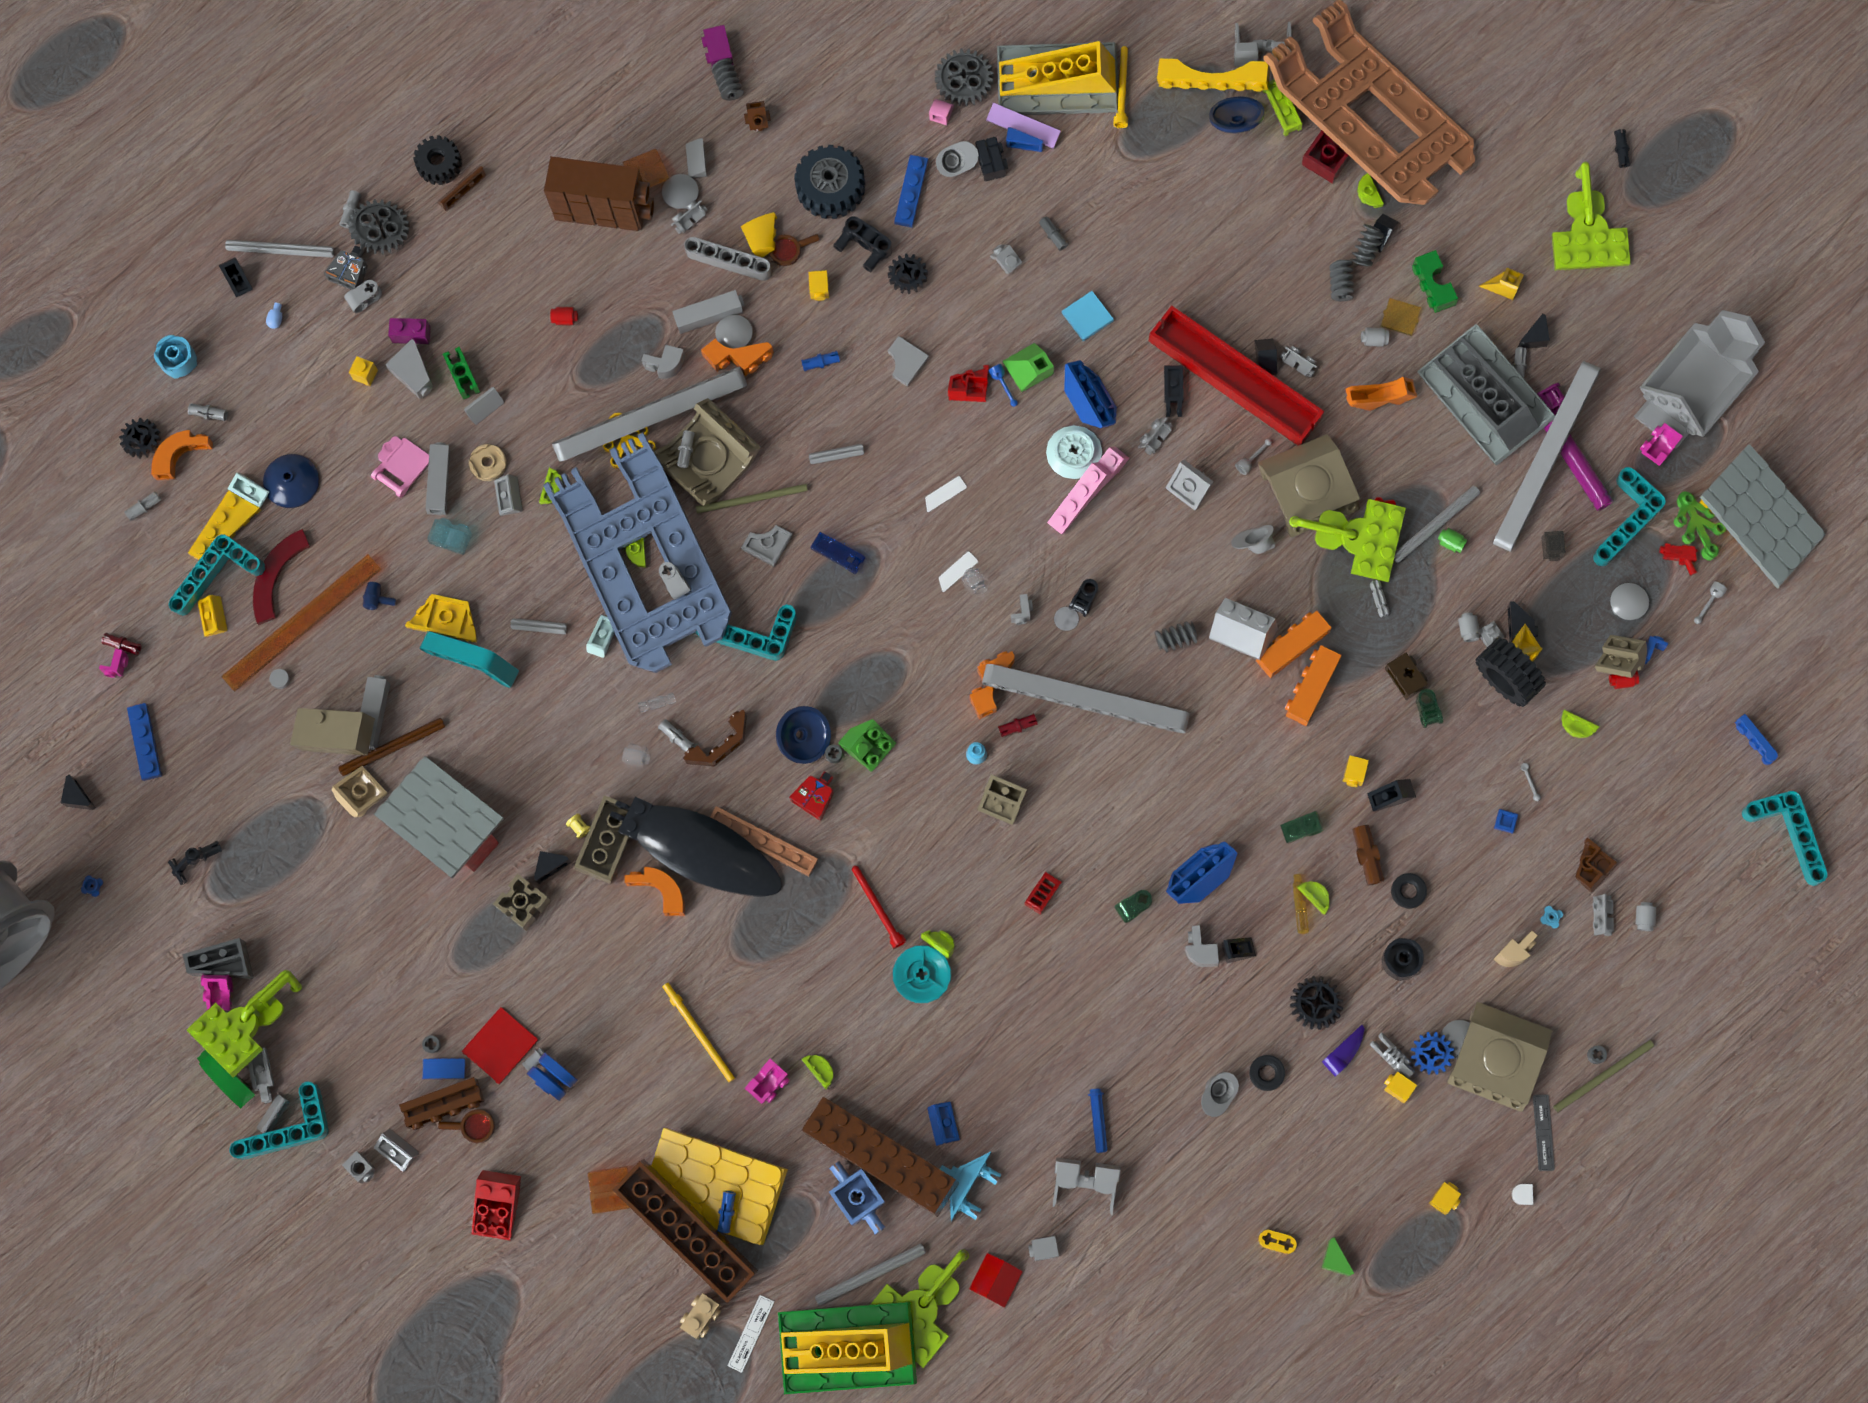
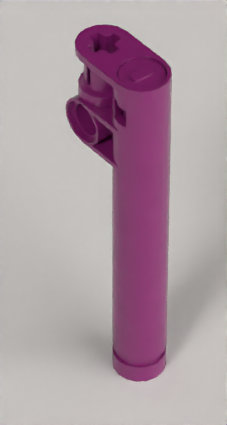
M1555 383L1537 393L1555 416L1565 398L1559 389L1560 383ZM1551 421L1550 423H1548L1547 426L1544 427L1546 433L1548 432L1553 421ZM1569 434L1560 454L1591 503H1593L1595 509L1600 511L1613 503V499L1608 495L1606 488L1571 434Z

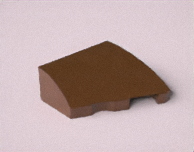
M1586 838L1575 877L1589 892L1593 893L1618 864L1605 854L1597 844Z

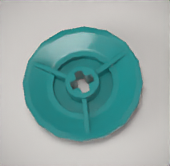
M914 946L905 950L897 958L893 967V982L897 991L905 999L914 1003H929L938 999L947 990L951 980V968L946 957L930 946ZM920 970H923L924 973H927V975L924 976V980H921L920 977H916V975L919 974Z

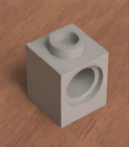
M358 1151L342 1164L359 1183L370 1181L377 1170ZM363 1163L365 1170L363 1173L358 1174L357 1166Z
M1055 1236L1031 1240L1032 1245H1028L1030 1258L1034 1257L1035 1261L1059 1257Z

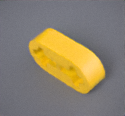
M1272 1230L1263 1231L1258 1238L1259 1244L1263 1248L1283 1254H1290L1297 1247L1296 1240L1292 1236ZM1270 1234V1238L1275 1239L1276 1243L1269 1242L1266 1245L1262 1237ZM1289 1239L1293 1247L1288 1248V1250H1285L1284 1245L1278 1244L1279 1241L1286 1242Z

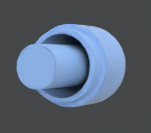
M275 303L273 310L268 312L266 318L268 327L276 329L280 326L283 313L280 312L282 304Z

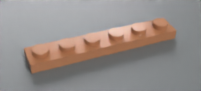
M717 806L710 818L721 822L737 832L758 851L810 877L818 862V858Z

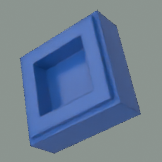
M1499 809L1494 829L1513 834L1518 814Z

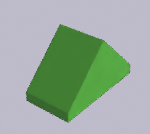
M1335 1238L1330 1239L1321 1268L1351 1276L1354 1272Z

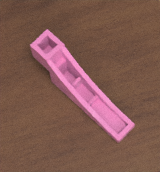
M1109 447L1099 462L1092 463L1047 523L1059 533L1064 534L1096 494L1120 472L1129 460V457L1117 447Z

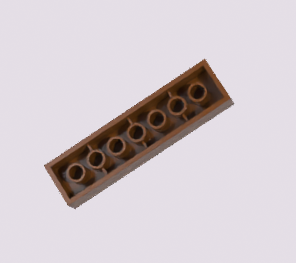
M822 1097L802 1129L809 1137L936 1217L940 1215L959 1184L950 1175L825 1097Z
M645 1159L640 1160L613 1189L727 1303L758 1272Z

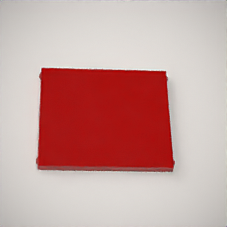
M500 1007L462 1052L500 1085L537 1043L538 1039L509 1015L504 1008Z

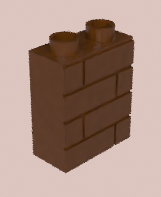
M550 156L544 193L556 221L571 223L576 221L579 224L594 226L598 224L601 227L616 229L619 227L624 230L639 231L642 230L644 219L652 220L654 198L649 197L650 183L642 181L639 168Z

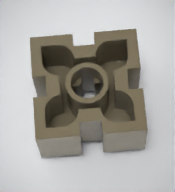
M517 874L508 885L511 889L506 895L502 892L493 905L507 917L513 914L511 919L527 931L536 920L533 915L537 910L542 913L551 900L537 888L531 891L533 886ZM522 900L526 903L520 906L519 901Z

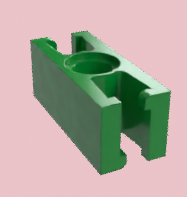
M459 346L455 350L457 358L461 359L460 362L452 365L449 351L443 353V356L464 400L470 396L463 389V384L469 381L472 382L473 385L470 388L474 390L475 394L480 393V390ZM460 371H466L464 375L458 376Z

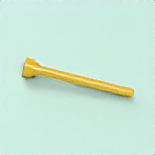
M1126 46L1121 47L1118 113L1114 116L1113 126L1116 128H1126L1128 126V117L1125 114L1128 48Z

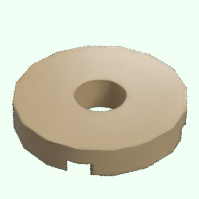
M491 444L478 446L471 453L469 460L471 472L482 481L498 479L503 475L507 465L504 452L499 447ZM490 458L493 460L490 466H483L485 459Z

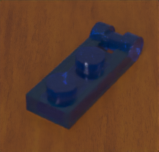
M822 532L818 533L810 547L811 550L846 568L853 574L858 572V566L865 560V556ZM850 556L854 558L852 563L847 561Z

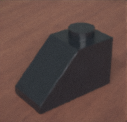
M1510 601L1507 606L1509 642L1513 641L1525 623L1535 638L1538 637V626H1535V620L1518 604Z
M1410 779L1395 780L1367 793L1373 812L1416 798Z

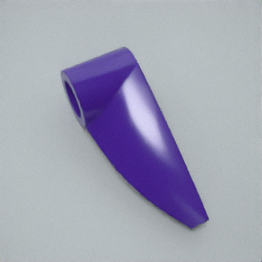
M1363 1025L1359 1026L1322 1061L1334 1076H1337L1346 1068L1357 1053L1364 1035L1365 1028Z

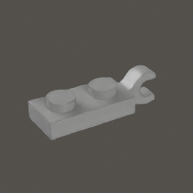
M264 1047L248 1064L253 1090H260L261 1101L266 1104L273 1102L269 1088L274 1086L267 1049Z

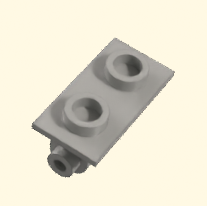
M694 200L686 207L688 210L684 214L679 212L672 218L674 222L671 226L676 224L677 227L675 229L679 234L685 233L686 230L694 225L690 221L691 217L697 222L706 215L707 208L704 205H699L702 200L697 203Z
M1293 345L1291 348L1286 346L1287 353L1283 352L1280 356L1282 362H1285L1292 368L1298 362L1299 366L1296 370L1305 375V377L1309 376L1311 378L1315 373L1313 368H1319L1316 365L1317 361L1310 356L1303 357L1300 355L1302 351Z
M1167 417L1157 418L1152 423V429L1141 437V443L1138 448L1145 447V452L1149 455L1156 452L1162 444L1157 439L1158 436L1165 440L1172 431L1173 425L1170 422L1165 423L1168 419Z
M1606 894L1593 897L1592 905L1594 910V936L1602 934L1604 936H1612L1614 920L1607 917V914H1613V900H1611V896H1606Z

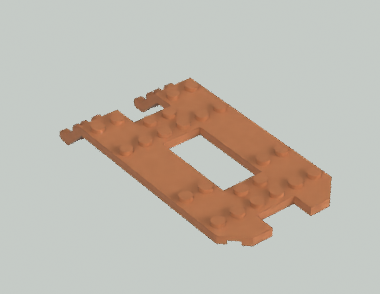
M1336 0L1333 6H1329L1321 12L1322 16H1315L1313 23L1320 30L1327 52L1340 63L1338 67L1319 80L1307 68L1299 44L1292 37L1285 39V45L1280 43L1272 49L1273 54L1267 53L1263 59L1270 66L1278 89L1398 202L1425 205L1439 192L1427 180L1447 163L1460 175L1473 166L1475 162V155H1473L1474 139L1355 30L1347 5L1342 0ZM1366 91H1371L1419 136L1416 141L1401 153L1393 149L1348 107Z

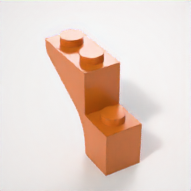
M716 338L701 349L703 357L717 372L728 367L730 361H732L737 367H741L745 376L749 373H754L762 362L769 361L774 354L773 347L768 342L740 348H728L719 343Z
M1406 377L1383 384L1359 385L1346 388V399L1349 405L1368 411L1387 403L1400 405L1417 397L1413 379Z
M1007 651L1002 652L991 661L990 659L982 661L980 666H977L981 680H983L986 664L1011 668L1014 664L1013 651L1009 653ZM984 685L985 688H976L969 695L979 719L997 712V707L993 700V692L995 690L993 687Z

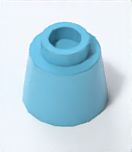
M974 742L967 748L966 757L972 764H981L987 758V750L981 743Z

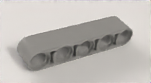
M690 237L684 242L686 254L690 259L762 281L768 280L771 277L770 263L764 258L696 237ZM697 246L696 250H689L690 247ZM710 251L715 252L711 256L706 255ZM732 257L730 261H724V258ZM743 262H749L748 266H741ZM762 267L767 268L764 272L758 270Z

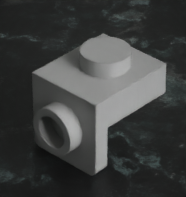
M1000 244L993 249L994 253L990 255L992 259H996L1006 274L1011 273L1022 263L1010 245Z
M1027 594L1020 595L1021 613L1012 614L1011 623L1023 625L1030 621V611H1033L1032 599L1028 600Z

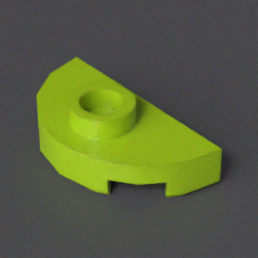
M1368 173L1360 179L1357 188L1359 199L1362 203L1374 206V208L1383 207L1384 203L1371 176Z
M549 467L545 483L550 482L554 493H556L560 489L555 483V478L559 477L561 481L562 478L556 470ZM543 487L539 503L550 504L552 501Z
M643 537L627 545L625 550L628 559L633 564L646 568Z
M1563 710L1561 717L1562 726L1571 736L1587 738L1593 735L1599 728V726Z
M1312 881L1303 882L1298 885L1297 888L1325 915L1329 909V893L1326 888L1320 883Z
M928 930L921 933V939L948 959L952 956L954 940L948 933L941 930L940 932H930Z
M808 1055L801 1060L827 1090L833 1080V1069L830 1063L824 1057L817 1055Z

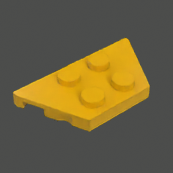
M431 594L425 604L416 611V615L405 624V627L423 632L430 631L446 637L477 643L476 631L468 601Z

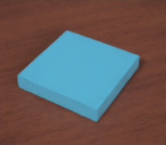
M1093 291L1062 310L1063 316L1082 341H1085L1114 321Z

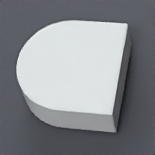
M1520 1184L1514 1187L1512 1190L1514 1202L1519 1205H1533V1184Z

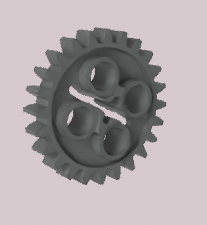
M961 48L958 54L953 50V56L947 53V60L941 58L942 64H937L938 70H935V76H937L935 77L936 89L940 90V96L945 94V100L951 98V104L958 101V106L962 102H965V105L968 106L969 101L975 105V99L982 101L981 95L987 97V91H991L994 74L992 72V65H988V59L983 60V54L977 56L976 50L973 54H970V49L964 53ZM971 66L976 67V69L970 70L968 68ZM952 68L958 69L955 72L950 71ZM972 83H977V84H978V85L975 86V87L970 86V84H972ZM953 85H959L960 87H959V88H953L952 86H953Z
M374 199L373 204L366 201V206L360 204V210L355 208L354 214L350 215L349 233H351V239H355V245L360 244V249L367 247V253L371 249L374 250V254H377L378 250L381 251L382 255H384V250L391 253L392 247L398 250V244L403 246L404 240H407V234H409L407 215H403V209L397 210V204L392 207L391 201L387 204H384L383 199H381L380 203H377L376 199Z

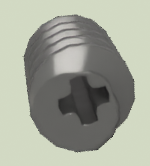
M730 58L716 62L711 70L722 99L727 101L736 100L744 93L743 90H740L742 85L739 83V78L736 77L737 72L734 71L735 67L731 65L733 61Z
M1363 224L1367 230L1360 231L1364 238L1357 239L1361 242V245L1354 246L1359 251L1352 252L1356 258L1350 260L1359 265L1372 266L1373 262L1370 259H1375L1376 257L1372 252H1378L1379 249L1375 245L1381 244L1379 239L1383 238L1384 234L1376 227Z
M1337 260L1329 266L1331 271L1330 284L1332 285L1330 287L1332 292L1331 298L1335 301L1353 299V296L1349 295L1354 293V289L1349 288L1354 285V282L1349 281L1353 279V275L1349 274L1353 272V268L1349 267L1353 265L1351 260Z
M1185 621L1183 627L1181 624H1177L1176 629L1170 626L1169 632L1166 628H1163L1162 635L1158 630L1155 631L1160 651L1163 648L1166 653H1168L1169 646L1173 650H1176V644L1183 648L1184 641L1190 646V639L1195 644L1197 643V633L1192 621L1191 625Z

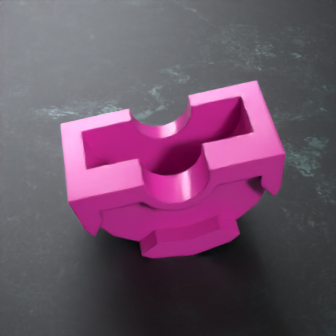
M1666 423L1662 427L1658 425L1651 434L1654 436L1650 442L1646 440L1640 448L1641 453L1658 466H1661L1683 437Z
M202 975L201 986H204V989H206L203 992V1002H206L207 1010L215 1003L223 1010H231L230 992H233L232 978L229 975Z
M769 1059L745 1089L761 1104L766 1101L771 1103L777 1096L775 1092L780 1087L784 1088L790 1079L785 1071Z

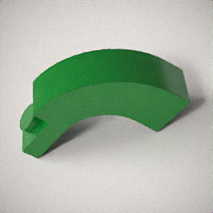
M206 1050L197 1058L200 1062L199 1065L210 1079L240 1109L255 1096L245 1081L238 1075L233 1078Z

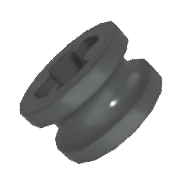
M830 745L825 750L826 759L830 763H838L842 759V750L839 746ZM831 750L839 752V754L836 755L837 758L833 759L832 756H828L829 754H831Z
M429 1035L422 1041V1047L428 1053H436L441 1047V1042L438 1037ZM430 1039L437 1043L436 1047L433 1046V1050L427 1047V1042Z
M1594 1046L1588 1050L1587 1058L1593 1064H1600L1606 1060L1607 1052L1602 1046ZM1594 1050H1595L1596 1052H1599V1051L1601 1052L1602 1055L1599 1056V1057H1601L1600 1060H1599V1058H1595V1059H1594V1057H1593V1054H1595V1053L1593 1052Z

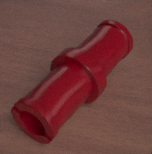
M105 633V637H102L101 640L103 645H108L136 656L139 655L137 650L141 651L142 648L141 644L129 641L126 637H117L109 633Z
M1033 713L1020 719L1014 718V721L999 725L998 728L1001 737L1015 732L1021 733L1023 729L1038 725Z

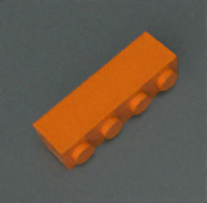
M1315 611L1313 614L1311 612L1306 614L1299 625L1293 624L1287 630L1288 633L1283 637L1279 635L1272 641L1273 645L1266 649L1260 660L1256 659V662L1270 679L1330 633L1331 626L1318 611Z
M1322 645L1319 650L1314 649L1310 657L1312 663L1310 667H1305L1301 675L1304 679L1302 683H1297L1293 691L1296 695L1293 700L1289 699L1285 710H1287L1286 717L1307 726L1342 655Z

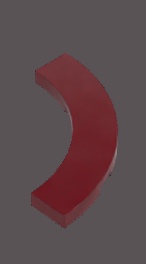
M303 529L292 533L275 546L264 560L265 571L256 577L253 590V610L258 625L276 619L273 606V589L282 568L298 553L310 547Z

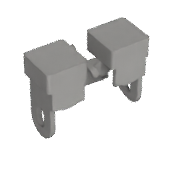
M1290 21L1287 24V38L1292 37ZM1235 23L1234 66H1243L1250 61H1258V51H1262L1261 61H1264L1263 57L1266 51H1271V54H1273L1272 49L1280 43L1285 45V42L1254 40L1250 43H1240L1239 25Z
M1057 1157L1054 1172L1057 1176L1053 1207L1057 1200L1058 1186L1068 1189L1082 1187L1095 1189V1191L1103 1194H1112L1110 1203V1214L1112 1215L1116 1183L1120 1180L1121 1166L1096 1163L1094 1176H1089L1088 1170H1085V1175L1080 1174L1081 1161Z

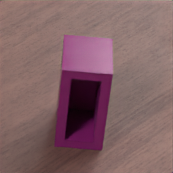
M720 25L703 29L704 37H701L703 48L707 47L708 53H705L707 64L711 63V66H713L716 62L726 58H730L733 61L725 26Z
M389 319L388 336L392 343L407 344L413 339L416 344H429L431 326L427 319Z

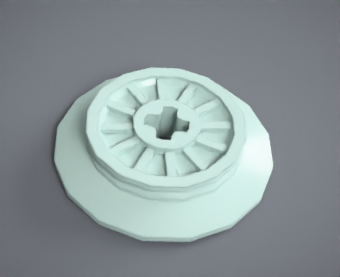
M1073 425L1063 427L1053 434L1048 441L1046 455L1048 463L1054 472L1065 478L1079 479L1092 463L1099 462L1102 457V448L1099 439L1092 431L1085 427ZM1071 448L1077 450V454L1071 452Z

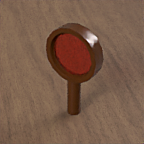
M815 234L797 241L791 235H779L774 238L775 250L770 252V257L779 266H790L799 259L800 248L820 241L819 236Z
M477 1109L468 1112L461 1122L439 1121L438 1129L461 1130L465 1139L479 1144L491 1138L495 1130V1123L490 1114Z

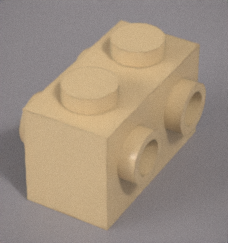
M703 1293L701 1296H696L691 1304L693 1306L690 1313L686 1312L680 1320V1323H682L680 1328L698 1340L700 1337H705L710 1329L708 1325L712 1320L715 1321L721 1313V1305Z

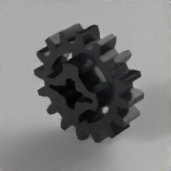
M907 253L905 258L899 255L898 261L893 259V266L888 267L890 271L888 272V278H891L889 280L890 285L894 284L895 290L900 288L902 294L904 290H907L908 294L911 293V290L918 292L917 287L923 288V282H927L926 275H928V270L925 269L926 263L921 264V258L916 260L915 254L911 258L908 257Z
M139 418L138 422L132 419L131 425L125 423L127 428L121 429L124 435L119 436L122 441L120 445L124 448L123 450L133 458L137 455L139 459L142 458L143 454L149 457L148 453L150 451L155 453L153 448H158L159 444L157 441H161V437L158 436L161 432L157 426L151 423L149 419H146L144 422L142 418Z

